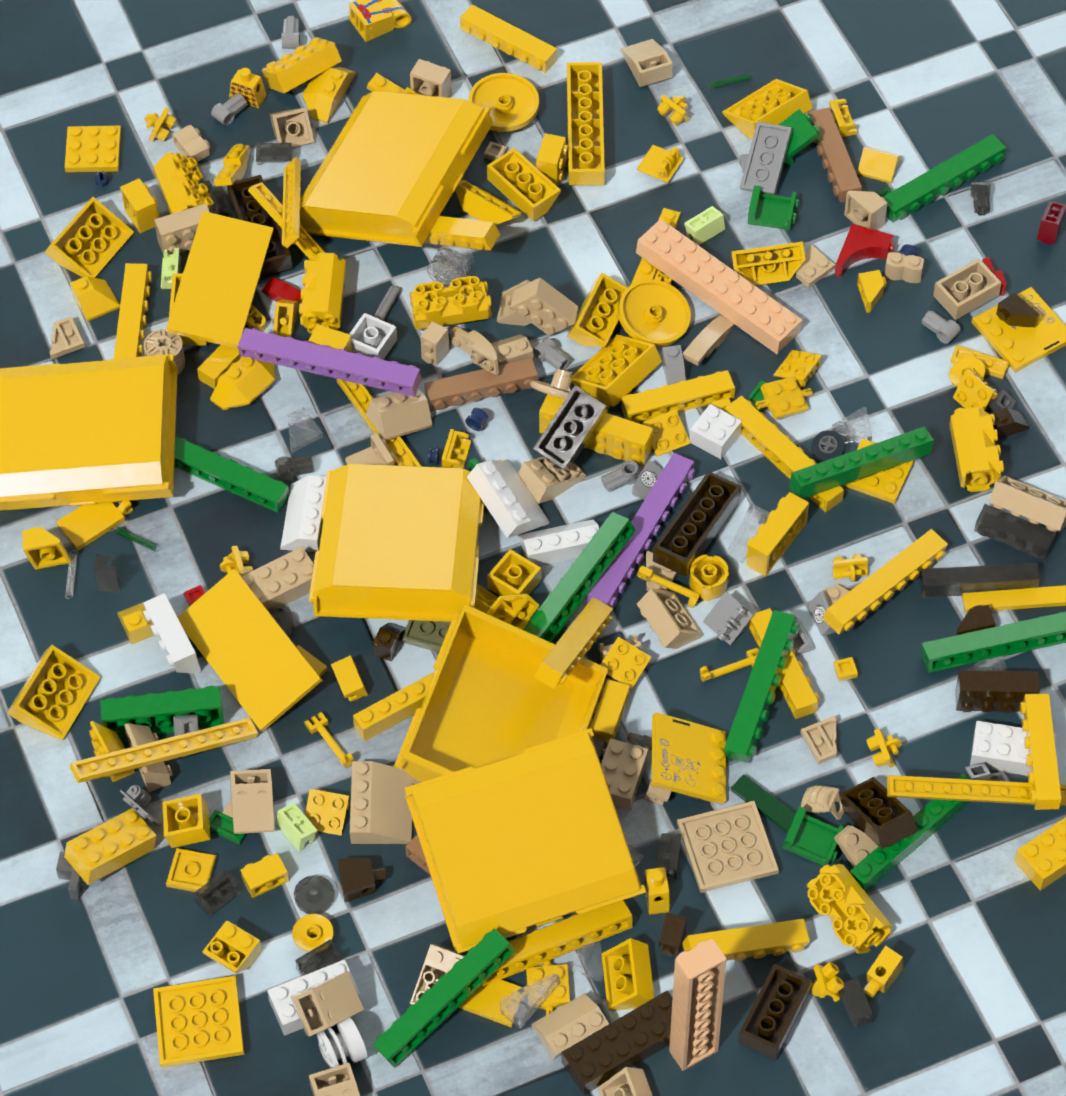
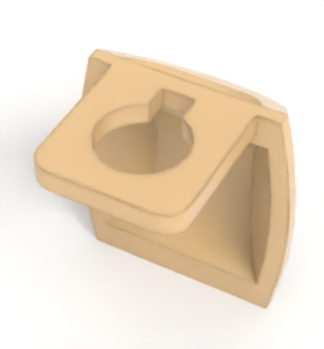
M811 786L807 788L801 802V807L807 809L806 812H831L837 820H840L844 813L838 788L828 786ZM835 801L840 803V810L838 812L834 804Z

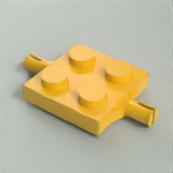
M793 376L763 384L760 388L764 395V400L757 401L756 406H758L757 409L768 407L775 420L806 412L809 407L804 397L811 396L813 392L811 388L801 390Z
M551 960L544 962L542 966L526 970L529 1009L541 1008L546 1010V1015H548L554 1009L570 1002L568 964L551 965Z

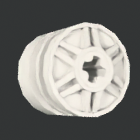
M351 1018L337 1023V1034H335L331 1027L326 1029L328 1037L324 1031L317 1033L319 1049L330 1068L339 1066L338 1061L341 1065L346 1064L347 1056H349L353 1063L368 1057L361 1035Z

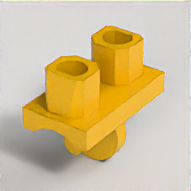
M664 94L660 97L661 104L657 108L659 114L665 117L671 111L673 114L669 117V120L675 126L679 125L682 121L687 123L690 118L686 115L687 112L685 111L688 108L685 96L681 95L678 98L674 96L672 100Z
M165 107L159 119L157 118L158 114L155 112L145 116L146 127L149 129L154 127L149 140L154 141L157 138L165 141L169 131L164 129L162 125L171 129L176 121V118L168 114L170 109Z
M232 546L231 554L224 557V561L220 564V570L227 572V574L233 569L237 570L240 576L253 571L251 566H243V564L248 563L249 555L248 551H239L238 546Z
M861 554L853 555L851 559H844L842 556L834 557L833 579L849 578L850 582H855V577L868 576L867 557H862Z
M878 728L874 730L875 735L866 740L871 752L879 748L882 751L872 756L877 767L888 764L892 768L895 766L890 751L894 755L898 754V748L902 745L901 740L898 738L894 739L893 735H889L886 742L884 735Z
M829 962L824 967L817 964L813 967L817 980L811 986L812 994L820 996V998L829 995L833 998V1001L837 1002L840 999L839 991L845 987L841 978L835 976L840 972L838 966L832 962Z

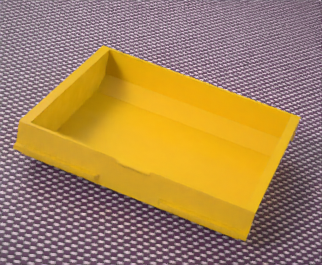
M373 91L363 96L300 199V225L308 234L422 247L493 124L489 114L491 111L490 107L482 108L465 99Z
M174 355L1 368L0 511L173 497L178 372Z
M347 464L334 470H327L321 518L324 520L320 548L315 553L309 602H313L314 616L451 622L454 613H460L464 604L474 608L479 565V528L483 522L484 502L467 478L470 471L463 468Z
M464 604L460 613H454L433 666L436 671L421 708H417L394 767L403 769L412 778L424 782L471 766L477 769L521 755L527 748L587 730L589 728V721L592 719L595 711L596 702L599 700L601 688L604 686L608 668L583 657L563 685L559 683L553 689L534 678L541 662L555 644Z
M592 728L527 748L521 755L477 769L471 766L404 788V795L457 954L469 951L483 939L486 933L494 928L504 938L526 932L528 927L535 925L538 927L562 919L563 916L574 912L579 915L646 893L644 884H640L592 739L594 737Z

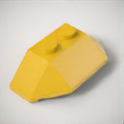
M342 67L329 68L310 80L302 96L312 119L326 124L329 123L356 76L355 71Z
M466 180L460 181L455 189L462 210L467 212L472 218L494 222L495 225L520 217L522 214L514 207L483 189L470 184Z
M803 242L731 252L733 269L754 286L789 281L806 260Z
M242 357L221 376L210 397V401L223 410L249 405L275 382V364L251 359L250 357Z
M528 594L499 596L486 614L521 629L540 605Z

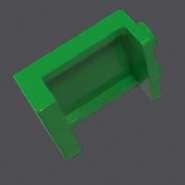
M800 109L779 124L780 126L792 127V134L784 160L788 166L794 163L791 157L815 139H818L819 142L822 141L820 129L816 124L812 126L810 122L813 120L807 112L803 114Z
M754 185L748 212V224L790 230L791 223L795 224L796 220L794 209L798 210L799 199H796V192L792 193V197L761 193V186Z
M799 806L781 848L822 866L828 865L830 861L834 862L838 852L835 850L837 842L834 837L843 830L844 826L839 825L836 828L806 815L807 809Z

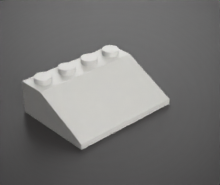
M488 460L477 464L467 476L507 538L550 523L510 462Z

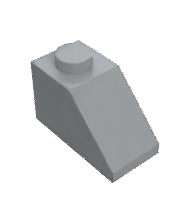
M681 346L662 347V365L667 385L686 381Z

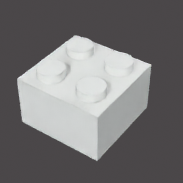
M366 313L362 315L349 334L352 339L353 353H361L372 358L379 357L384 360L397 341L396 326Z
M710 404L691 427L689 441L693 445L722 459L740 436L742 421Z

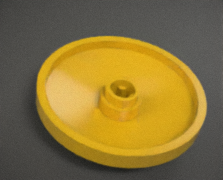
M496 73L486 76L473 86L469 94V102L482 108L490 107L491 111L489 114L493 121L490 130L508 132L523 128L535 118L539 109V96L536 88L527 79L511 73Z
M646 279L633 283L624 291L618 304V317L624 330L633 339L655 344L656 347L668 346L680 340L690 324L691 312L685 297L675 287L660 280Z

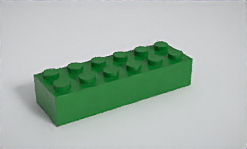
M207 686L200 689L189 688L183 691H167L158 694L148 693L142 696L130 695L125 698L100 700L102 725L117 732L120 739L127 738L125 724L128 723L149 726L151 732L156 733V735L174 733L173 717L197 715L198 730L224 724L219 686Z

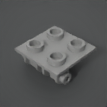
M726 591L703 622L718 634L717 637L720 640H724L731 645L754 614Z
M132 785L126 793L120 790L125 796L123 800L137 810L143 818L151 824L156 822L160 826L162 825L144 809L151 801V796L138 785Z

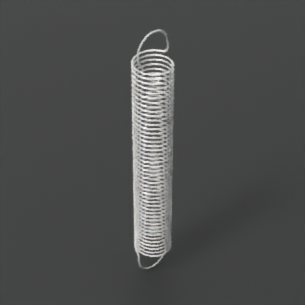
M70 552V557L74 558V561L72 560L74 565L69 563L66 595L68 592L69 595L72 594L73 596L76 572L74 566L76 567L77 555L74 554L75 557L71 556Z

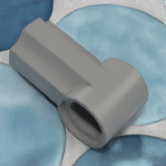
M288 16L284 19L281 37L282 49L300 46L299 19H296L294 16Z
M240 93L236 94L224 104H216L211 111V115L227 126L233 121L235 115L247 106V101Z
M928 311L922 319V324L935 332L937 338L944 344H948L961 331L955 321H947L933 311Z
M546 337L533 348V354L539 361L543 362L545 360L556 370L558 368L565 370L570 363V358L559 351L550 338Z
M628 460L620 468L601 476V481L606 491L610 492L624 484H634L639 477L638 465L636 462Z

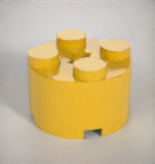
M708 555L697 557L692 562L690 568L689 585L691 590L699 593V597L704 601H711L723 595L728 587L729 571L727 563L721 557L715 555L714 557Z

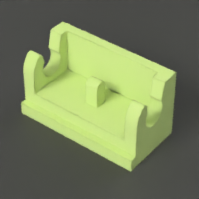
M711 206L684 223L687 237L689 239L693 237V242L698 246L725 230L724 215Z
M174 248L172 255L168 254L167 249L164 250L161 289H171L173 273H180L181 256L179 248Z
M294 802L277 811L275 824L298 852L304 849V844L307 841L310 844L313 843L317 829Z

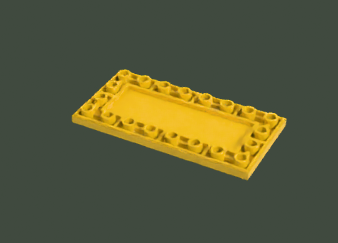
M202 211L166 332L238 349L237 346L246 325L273 228Z
M235 569L229 572L177 617L185 633L262 732L323 681Z

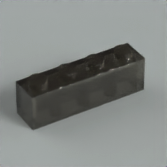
M987 504L983 506L974 529L981 536H987L999 543L1007 544L1016 550L1027 552L1036 558L1044 560L1054 543L1056 535L1054 531Z

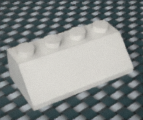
M308 475L291 484L281 550L294 551L303 547L305 552L319 551L324 520L321 518L326 476Z
M592 519L521 534L519 539L525 558L537 566L578 558L582 550L599 530V526Z
M165 593L143 602L145 610L142 611L147 622L151 621L152 625L150 628L155 637L159 636L158 644L162 652H167L168 655L165 657L169 666H174L176 672L200 673L201 670L196 653Z

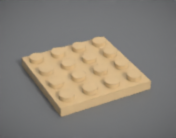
M755 801L677 820V825L700 893L778 874L779 869Z

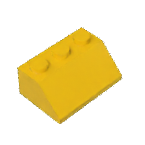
M630 938L601 953L608 1010L636 1009L654 998L648 944Z

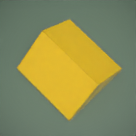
M866 146L863 148L857 175L892 183L901 155Z

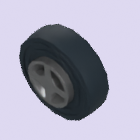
M826 430L820 432L812 441L811 449L813 456L819 462H824L844 455V439L835 431Z

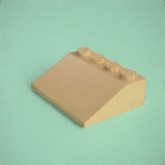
M372 761L352 762L351 844H408L412 840V816L404 795V788L413 784L410 783L411 776L403 769Z

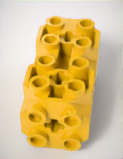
M178 152L164 154V157L153 166L155 178L170 214L202 204H206L209 209L214 202L208 193L207 186L203 183H198L203 178V175L197 166V161Z
M318 253L315 259L312 257L304 261L306 274H303L304 289H301L302 303L299 305V314H301L300 325H304L310 334L313 333L317 324L333 330L340 328L346 278V260L343 258L342 261L339 260L338 255L335 253Z
M467 276L453 279L450 286L446 287L442 283L435 281L416 285L414 291L410 292L412 317L416 330L428 328L432 321L444 326L492 317L490 309L491 299L490 295H487V282L480 281L476 276Z
M981 406L957 408L954 414L951 415L949 424L960 485L962 488L966 486L970 492L987 491L990 489L989 485L993 483L995 486L996 481L1001 478V472L1004 470L1003 461L999 460L1001 454L1000 445H995L998 435L997 430L993 429L995 424L994 414L985 412Z
M828 864L822 867L819 871L820 874L807 884L810 903L819 914L827 915L830 918L834 933L844 945L852 946L858 954L868 953L871 951L869 948L871 945L879 946L891 934L889 929L892 928L891 923L843 864L833 866Z

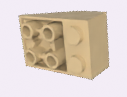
M653 39L620 48L639 87L672 78L673 63L667 52Z
M545 456L523 462L518 472V475L538 504L556 498L586 478V475L575 463L567 471Z
M271 769L230 771L234 834L275 832Z
M430 944L410 1004H415L425 991L430 990L437 983L438 979L451 970L453 965L465 955L457 954L453 950L436 944Z
M348 971L290 996L305 1034L309 1037L364 1010Z
M350 1063L309 1075L310 1086L314 1096H360Z

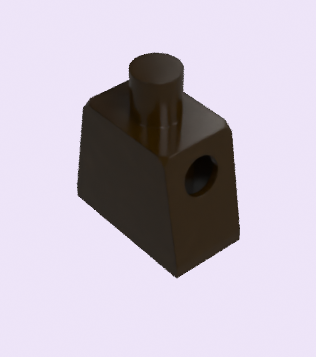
M370 858L338 859L344 902L375 893V881L386 879L385 868L372 869Z

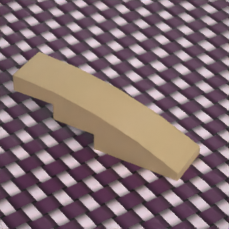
M719 315L692 341L683 352V358L699 366L705 357L708 358L714 349H718L735 324L724 316Z

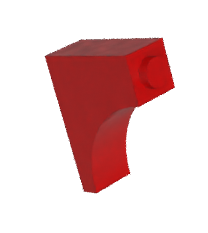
M852 224L837 259L834 275L842 277L849 266L863 259L880 258L887 260L888 253L893 252L895 248L893 235Z

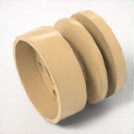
M159 329L150 333L144 340L145 356L173 354L178 369L177 375L181 373L185 367V355L180 335L166 332V329Z

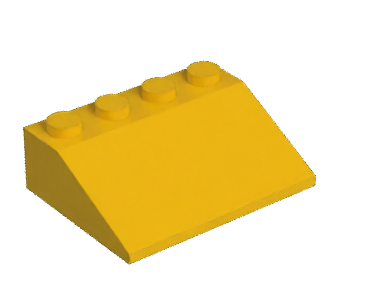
M775 79L722 111V113L748 138L753 139L757 122L779 125L798 109L805 114L812 109V104L806 89Z
M92 197L44 253L60 266L81 277L89 276L95 278L134 231L97 199Z
M617 334L605 347L601 348L571 376V383L579 386L604 404L614 407L619 404L622 397L629 394L650 372L655 370L662 360L655 344Z
M51 645L41 656L7 711V714L24 725L63 740L101 677Z

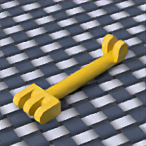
M645 566L639 568L638 578L647 582L651 580L689 597L688 607L693 608L700 595L699 593L652 573L653 570Z
M759 648L746 651V659L708 672L707 666H703L700 668L702 682L750 665L753 668Z
M322 712L318 713L320 721L315 716L311 718L314 725L309 720H306L304 723L311 734L318 731L338 757L343 767L346 769L351 767L354 761L351 753L345 755L327 731L325 726L328 725V720Z

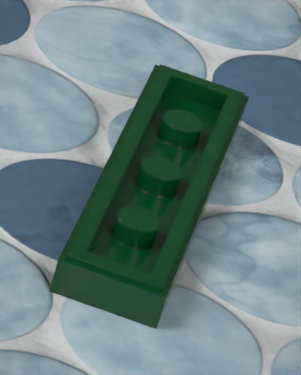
M743 774L731 787V791L746 803L755 801L758 812L787 833L795 812Z

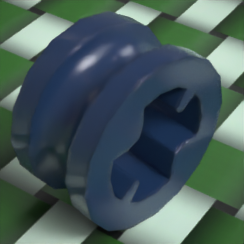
M429 447L428 464L434 462L436 465L438 464L439 448L433 449Z

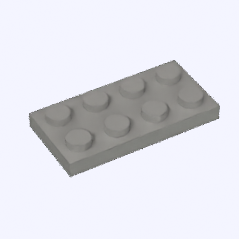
M757 122L740 184L741 190L753 192V187L756 185L761 186V193L776 194L792 134V127Z

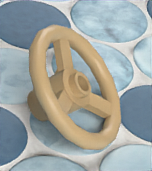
M558 368L557 372L554 373L551 384L533 380L530 382V386L537 391L566 399L571 392L572 372Z

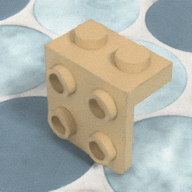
M377 433L370 436L371 447L350 455L345 459L346 464L394 466L396 462L393 453L388 452L385 440L383 438L380 439Z

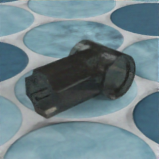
M971 182V198H973L974 213H977L978 216H985V214L990 213V182Z
M282 456L275 460L277 476L280 481H289L295 475L314 472L311 456L294 459Z

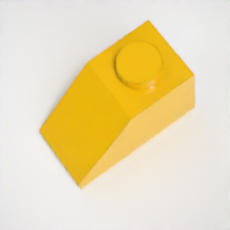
M880 270L858 274L857 286L866 313L872 311L883 296L884 287H886V279L882 277Z
M283 299L276 301L273 333L282 337H292L298 301Z

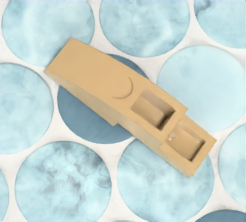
M458 327L451 329V341L455 347L470 354L471 361L474 364L495 375L499 374L496 352L484 336L475 330L467 333Z

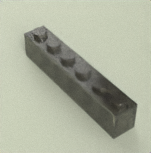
M1037 563L922 569L920 589L922 598L962 596V593L1038 588L1040 577Z

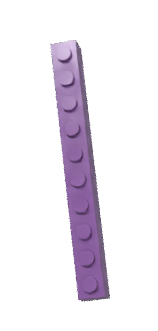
M245 328L237 346L242 357H250L251 359L413 397H415L422 380L420 368L413 365L407 366L396 361H385L379 357L372 358L361 353L355 354L344 349H334L327 345H316L309 341H299L292 337H282L275 333H265L257 329Z
M673 453L631 521L636 531L588 593L586 605L595 597L608 606L615 607L618 600L617 597L619 593L622 594L624 592L627 580L632 579L636 565L641 564L644 552L651 548L652 539L660 533L661 524L668 520L671 508L676 507L680 493L683 494L686 490V483L688 480L693 479L696 471L694 469V461Z

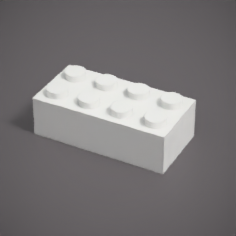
M976 721L970 766L985 763L988 770L1028 776V772H1030V766H1026L1028 749L1024 748L1026 731H1023L1020 727Z
M345 959L267 990L269 1002L284 1036L303 1029L290 998L294 994L348 971L361 1001L360 992Z

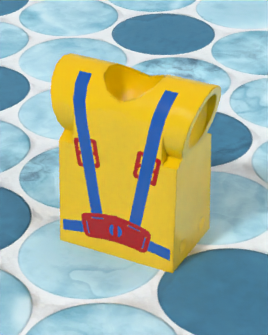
M356 0L349 3V20L365 42L386 34L394 28L406 27L412 20L409 13L397 0Z

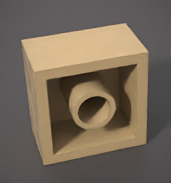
M419 59L410 72L411 89L423 96L449 98L452 93L451 70Z

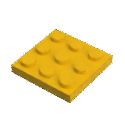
M121 126L68 127L65 172L119 171Z
M862 438L857 450L875 443ZM915 460L842 486L895 504Z

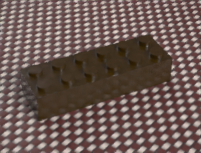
M257 175L235 181L232 185H227V191L236 219L273 228L260 277L292 269L289 249L282 245L281 227L248 191L253 185L261 182L264 184L262 176Z
M708 471L654 546L652 561L687 577L690 573L692 562L704 553L739 503L742 486Z
M668 991L661 993L561 1052V1063L583 1095L598 1088L625 1067H633L670 1045L673 998Z

